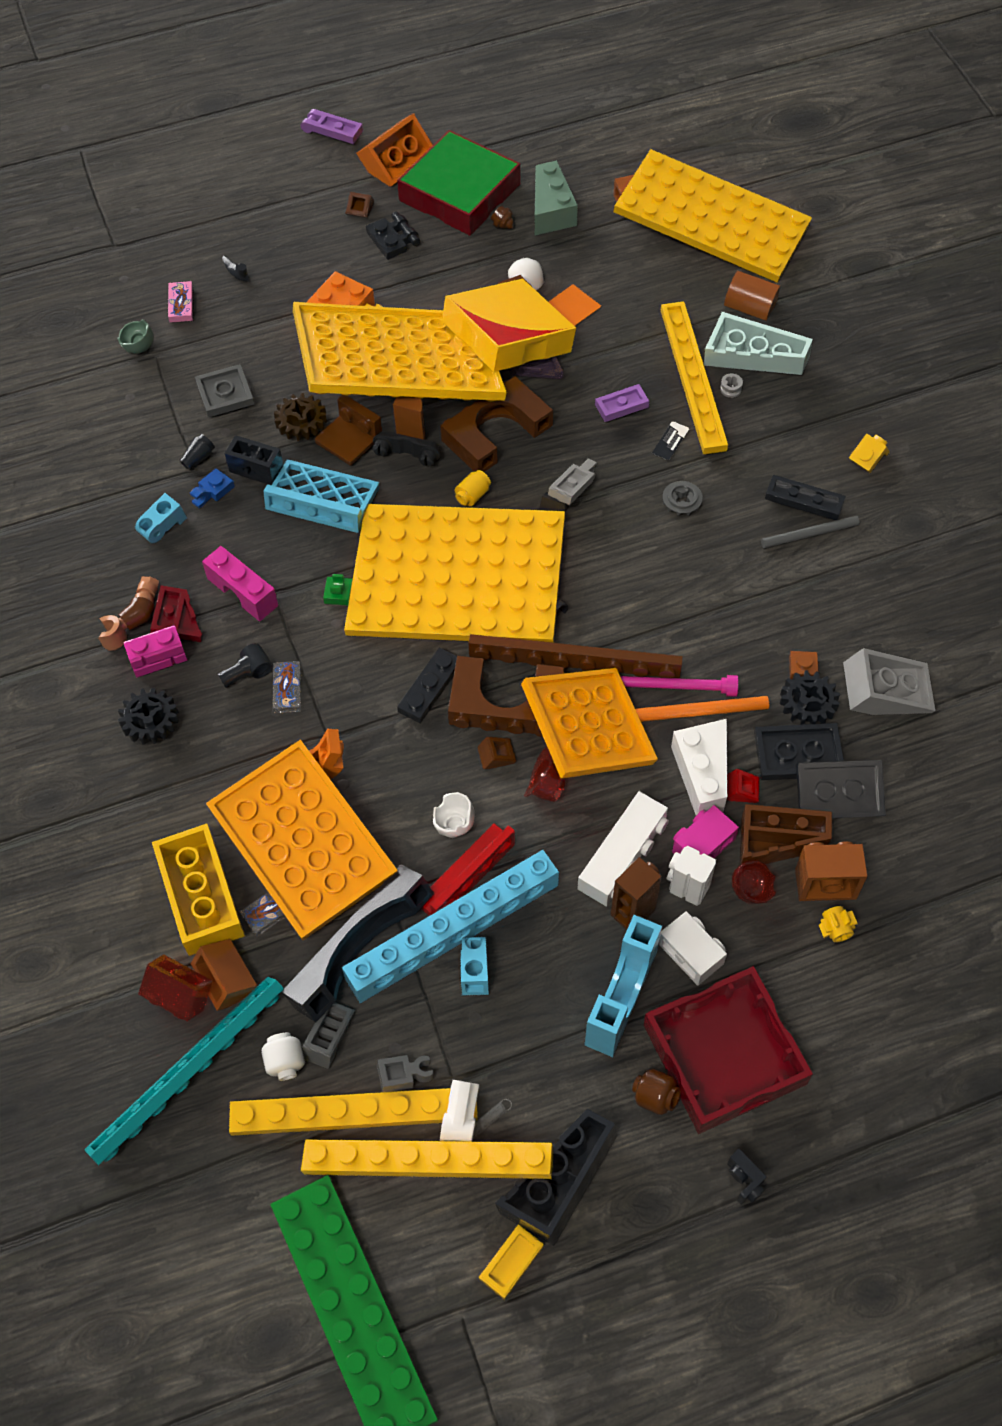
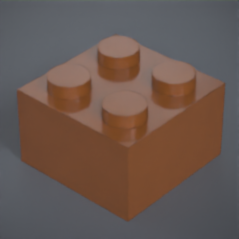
M814 842L803 846L795 868L799 901L857 900L867 878L863 844L840 842L836 845H824L820 842Z

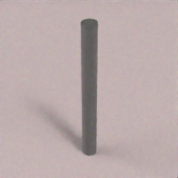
M856 515L761 539V545L763 549L857 526L860 521Z

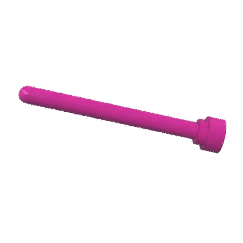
M727 675V678L721 677V680L620 676L625 687L721 691V694H726L728 697H737L738 675Z

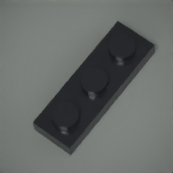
M773 475L765 500L838 520L846 496Z
M439 647L397 706L398 712L421 724L453 678L457 656Z

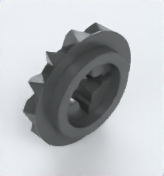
M676 481L669 484L663 491V505L667 506L668 512H676L677 516L681 513H686L689 516L691 512H697L699 506L702 505V492L693 483ZM678 497L681 499L687 497L686 502L683 500L678 502Z

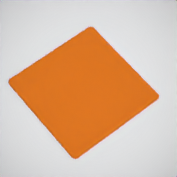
M571 285L549 301L574 326L601 307L600 304L575 285Z

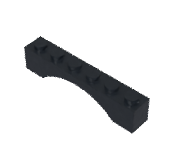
M400 864L397 868L398 872L384 881L281 991L297 1011L315 1023L323 1016L337 999L338 989L344 976L342 967L352 962L360 950L376 935L398 921L415 915L434 895L423 875Z

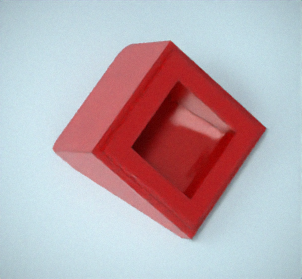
M735 769L728 773L726 800L749 803L759 802V777L740 769Z

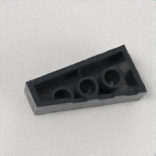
M587 1109L559 1137V1141L553 1146L552 1179L519 1178L515 1182V1186L505 1196L502 1195L495 1203L499 1213L555 1246L617 1138L615 1124Z

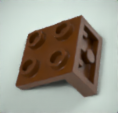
M341 395L337 399L340 416L315 438V443L348 465H352L374 445L373 438L382 432L381 417L349 396Z

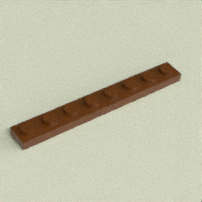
M470 634L468 643L469 657L483 658L484 660H501L506 663L521 662L533 666L540 664L578 668L584 671L617 668L618 673L634 674L638 677L680 678L683 656L474 634Z

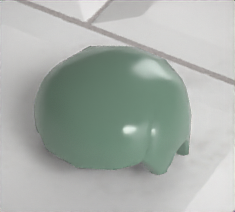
M145 320L133 321L126 324L120 330L117 339L125 351L140 354L152 346L154 334L152 328Z

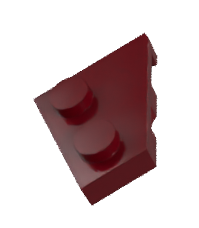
M161 585L150 632L153 633L175 625L179 639L201 642L202 633L198 628L196 615L191 607L187 590Z

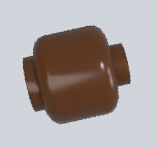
M655 1069L647 1070L643 1075H638L632 1087V1091L636 1093L635 1100L637 1105L658 1115L673 1111L678 1104L681 1090L677 1086V1081L674 1077Z

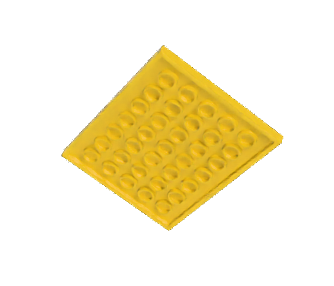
M293 302V315L309 392L317 394L336 393L342 395L359 394L366 396L383 395L391 397L406 396L415 398L505 401L507 392L499 371L493 372L474 353L473 349L442 321V310Z
M368 504L363 515L344 628L345 634L347 636L469 641L470 634L554 643L565 511Z

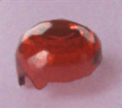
M757 860L745 861L733 872L732 889L738 899L748 904L767 903L776 894L773 888L775 876L765 864Z

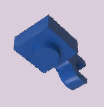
M214 469L198 482L199 487H195L190 492V495L195 498L192 500V503L201 508L211 498L218 501L234 488L233 480L218 469Z

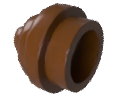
M503 205L500 206L491 216V220L494 222L493 225L496 228L512 229V211Z

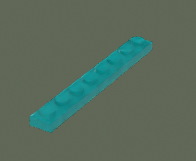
M267 977L84 1149L98 1165L103 1161L107 1162L112 1159L119 1151L118 1146L127 1138L131 1139L136 1136L143 1128L142 1124L150 1116L159 1114L165 1108L166 1101L174 1093L182 1092L190 1083L189 1079L197 1071L205 1070L212 1063V1057L220 1049L225 1050L234 1042V1036L242 1028L250 1027L257 1020L256 1015L264 1007L272 1006L279 999L278 994L284 989L276 979Z

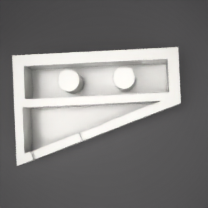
M723 719L674 731L671 748L695 814L697 815L702 810L708 811L713 805L723 812L727 799V720Z

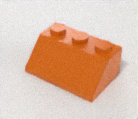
M413 113L399 121L356 154L368 173L391 187L433 145Z

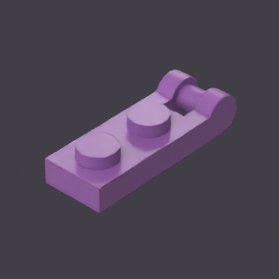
M312 109L307 116L308 118L304 119L300 125L301 129L306 133L313 131L354 144L363 132V124L316 109Z

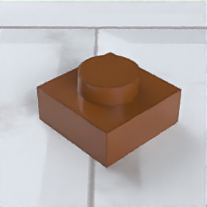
M790 651V679H793L796 672L802 677L805 670H808L810 676H814L815 672H818L817 652Z

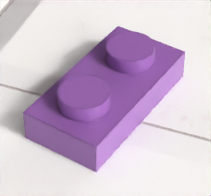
M637 384L596 398L595 406L603 420L607 422L648 408L649 400L640 385Z

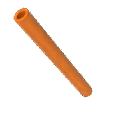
M768 696L637 708L635 710L640 721L643 722L769 709Z

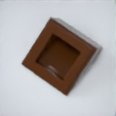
M350 192L346 214L367 218L374 203L373 197L371 195Z
M486 737L478 746L483 769H493L516 762L510 738Z

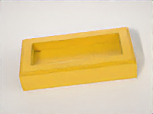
M518 1224L479 1276V1280L505 1300L543 1249L544 1244Z

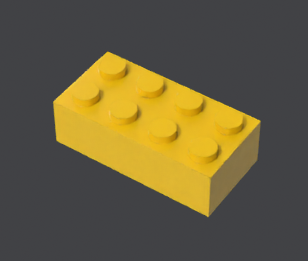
M208 824L152 842L181 941L188 955L196 954L200 946L226 939L233 941L244 937V931Z

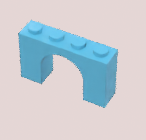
M633 915L623 938L619 961L605 996H598L587 1021L585 1046L613 1057L656 956L662 929L661 925Z

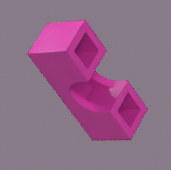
M220 546L202 561L207 579L224 593L231 589L239 598L242 608L259 622L278 607L275 589L224 547Z

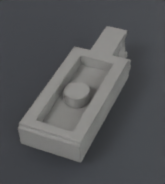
M588 458L580 467L572 464L550 486L548 495L570 505L593 482L595 478L594 468L597 462Z

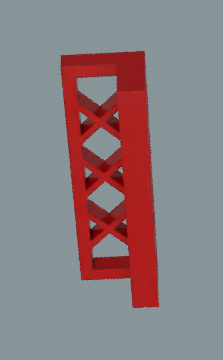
M494 823L430 887L434 895L421 909L430 916L465 896L515 845V830L509 825L502 830Z

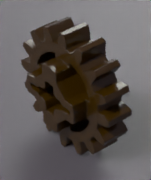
M301 393L300 397L296 398L292 394L291 400L283 398L284 404L276 405L277 411H274L276 429H279L281 435L286 434L289 440L293 436H296L297 441H300L301 437L310 440V434L318 436V429H325L324 423H327L325 405L321 404L320 399L314 401L313 395L305 398L304 393Z

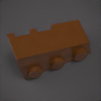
M745 804L741 817L739 870L800 857L803 846L810 843L820 842L824 845H829L832 838V812Z

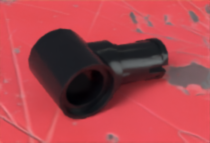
M253 643L241 651L240 659L237 660L238 663L219 672L218 676L225 688L245 676L247 678L252 676L255 679L266 676L271 672L273 664L262 647L257 643Z

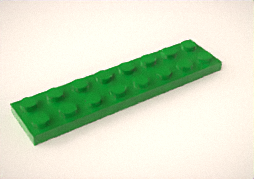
M329 1175L271 1203L270 1205L364 1426H431L438 1422Z

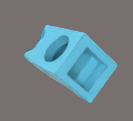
M164 493L137 520L135 529L149 542L155 543L176 523L181 524L187 517L180 504Z
M486 937L462 938V995H489Z

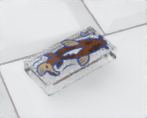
M300 661L273 663L274 713L301 712Z
M269 892L239 911L256 937L286 917Z

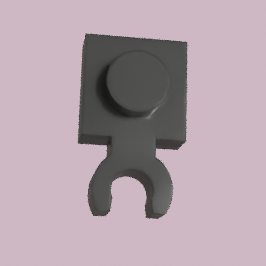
M407 1055L377 1060L382 1093L413 1088L414 1079L419 1082L431 1081L433 1070L422 1071L420 1069L421 1067L429 1066L430 1057L420 1056L411 1063H409Z

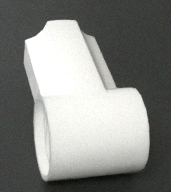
M457 1080L452 1081L448 1110L443 1117L440 1141L472 1142L476 1122L474 1113L479 1084Z

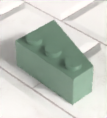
M553 161L536 165L535 235L577 226L578 205L558 162Z

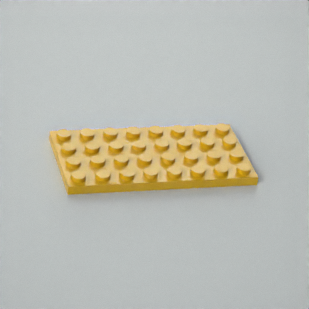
M650 149L616 202L613 211L616 214L777 283L812 217L652 149Z

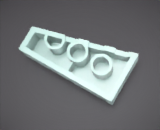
M722 312L705 348L704 366L802 375L810 357L813 339Z

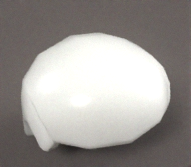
M529 258L519 259L508 270L509 278L522 275L535 290L541 288L544 283L541 265L536 260Z
M459 792L444 795L442 804L439 807H434L433 825L439 834L450 838H456L467 833L472 828L475 818L473 805L467 795Z

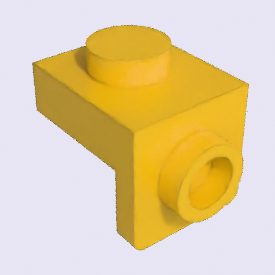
M866 434L849 459L871 473L882 456L889 454L886 446L887 442L878 435L871 437Z

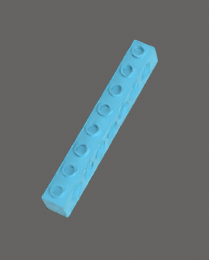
M541 850L343 966L342 969L346 982L359 1003L364 1002L462 943V938L475 936L557 887L559 871L544 850Z

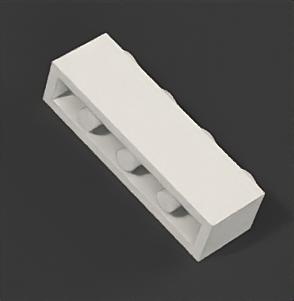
M638 791L579 876L578 890L607 907L613 899L615 880L637 858L649 854L654 845L653 838L657 833L661 835L669 822L666 819L668 808Z

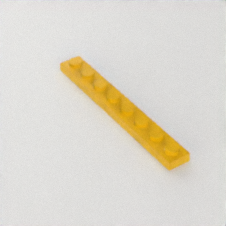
M685 303L662 304L661 314L703 454L727 451V439Z
M451 1088L230 1102L229 1133L231 1136L442 1123L444 1114L448 1110ZM476 1101V1107H475V1113H474V1118H476V1121L478 1120V1117H477V1101Z
M305 1140L301 1171L304 1175L552 1179L554 1147L552 1143Z

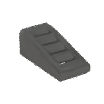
M334 1002L314 1024L302 1046L304 1060L328 1069L335 1058L355 1010ZM331 1014L339 1018H342L343 1020L342 1022H340L332 1018H329L328 1015ZM323 1025L334 1028L337 1032L327 1029ZM318 1036L330 1040L331 1043L319 1039Z

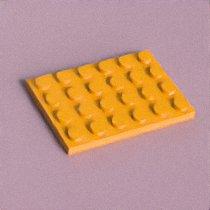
M301 740L206 803L302 940L311 936L398 872Z

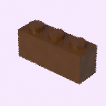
M640 857L614 883L611 916L626 930L633 915L647 920L655 912L662 876L655 865L650 862L646 863Z

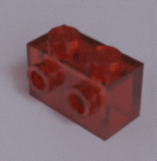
M163 954L147 964L138 995L149 1000L151 1004L160 1006L173 1013L175 1017L188 1022L204 1010L213 981Z

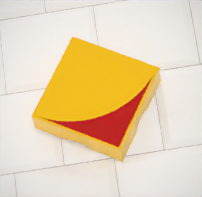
M524 279L445 296L442 321L461 340L466 342L493 372L519 366L533 360L570 353L572 350L576 327Z

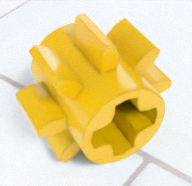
M836 906L823 912L822 916L824 919H821L819 927L824 938L830 936L833 942H841L854 935L853 929H855V925L858 923L853 911L847 912L842 906Z

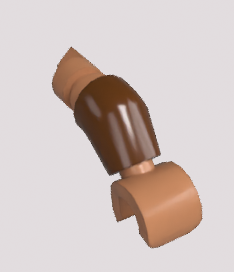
M142 577L137 587V594L131 599L130 604L118 614L119 618L113 615L99 618L107 632H102L99 636V641L105 649L111 651L123 646V642L127 640L125 629L131 631L151 618L155 608L153 598L156 595L159 580L153 577Z

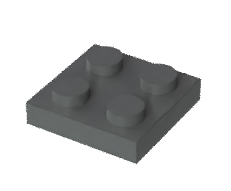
M241 364L195 376V381L208 417L254 405V400Z

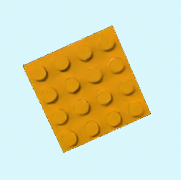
M617 668L525 678L521 683L561 779L653 765L658 760Z

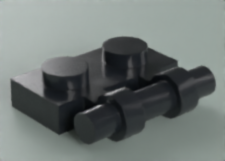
M398 211L391 215L394 220L391 223L386 218L366 225V233L387 260L407 252V244L412 243L413 246L420 244L417 231L408 225L406 217L400 215ZM402 230L403 234L398 235L397 232Z

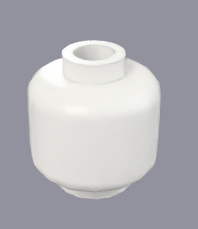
M290 1033L273 1035L267 1038V1043L262 1047L261 1052L266 1073L270 1076H278L279 1081L295 1078L297 1076L296 1071L300 1070L305 1064L300 1040L292 1037Z

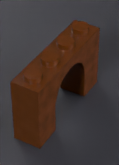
M516 376L503 382L507 392L505 401L478 400L472 405L466 406L460 413L452 418H448L440 425L442 442L474 472L477 470L485 472L497 464V447L478 430L487 420L499 417L512 419L534 438L553 426V409Z
M457 656L448 707L449 725H454L458 728L476 727L485 731L503 730L513 734L531 733L543 737L528 700L519 706L502 708L491 704L481 693L484 678V659ZM537 664L535 677L564 674V667Z

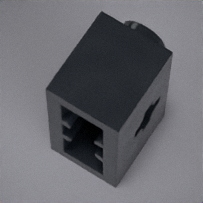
M237 435L234 436L224 453L229 472L269 485L273 484L284 466L279 448Z

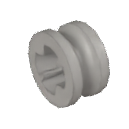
M732 373L723 376L720 387L721 393L729 398L739 396L743 385L742 378Z

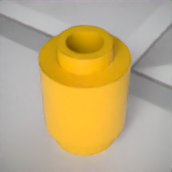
M481 470L471 472L455 488L457 501L464 506H473L489 490L491 485L489 477Z

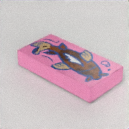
M191 281L169 283L168 318L170 323L193 321V286Z

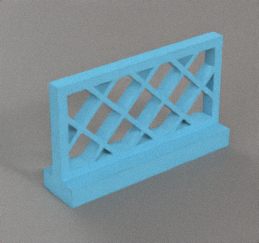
M287 459L273 484L267 485L263 491L265 509L359 533L362 527L363 515L368 504H371L379 489V482ZM290 469L301 472L291 477L288 474ZM320 476L324 479L312 482L310 478ZM302 480H306L308 483L300 487H296L294 484ZM344 482L347 485L336 488L334 483ZM290 485L291 490L283 489L280 487ZM325 486H329L331 489L323 493H319L317 490ZM363 487L370 489L362 494H359L357 489ZM313 491L315 495L311 496L303 493ZM350 491L354 495L346 499H343L341 497V494ZM335 496L338 501L334 502L327 499ZM359 502V504L361 505L360 508L350 506L351 504Z

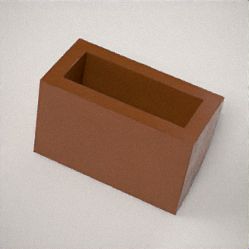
M737 271L727 291L724 306L767 321L777 303L780 285Z
M396 397L393 403L396 433L425 440L421 398Z
M231 939L200 946L190 963L217 1011L240 1002L257 987L256 982Z

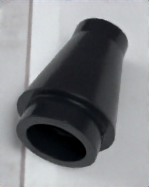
M200 434L198 437L194 436L179 461L186 469L191 470L194 466L212 455V450L215 446L203 434Z

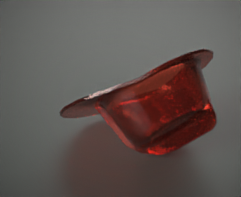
M546 746L534 765L530 783L524 797L534 795L542 800L555 802L564 789L565 780L560 778L549 749Z

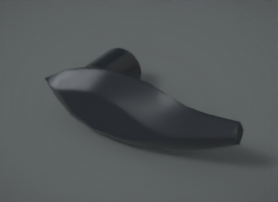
M226 255L222 257L230 274L240 281H249L247 267L244 263L236 264Z

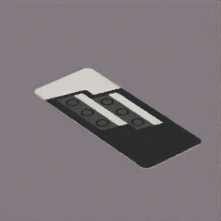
M671 422L652 454L670 460L689 428L676 422Z

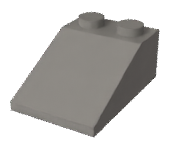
M865 648L843 662L850 710L870 715L918 714L936 711L927 663Z

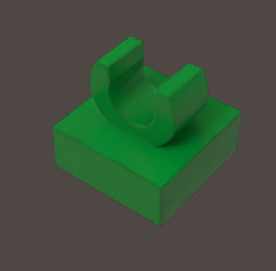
M333 574L332 577H327L323 596L324 604L348 606L353 579L344 578L342 574Z

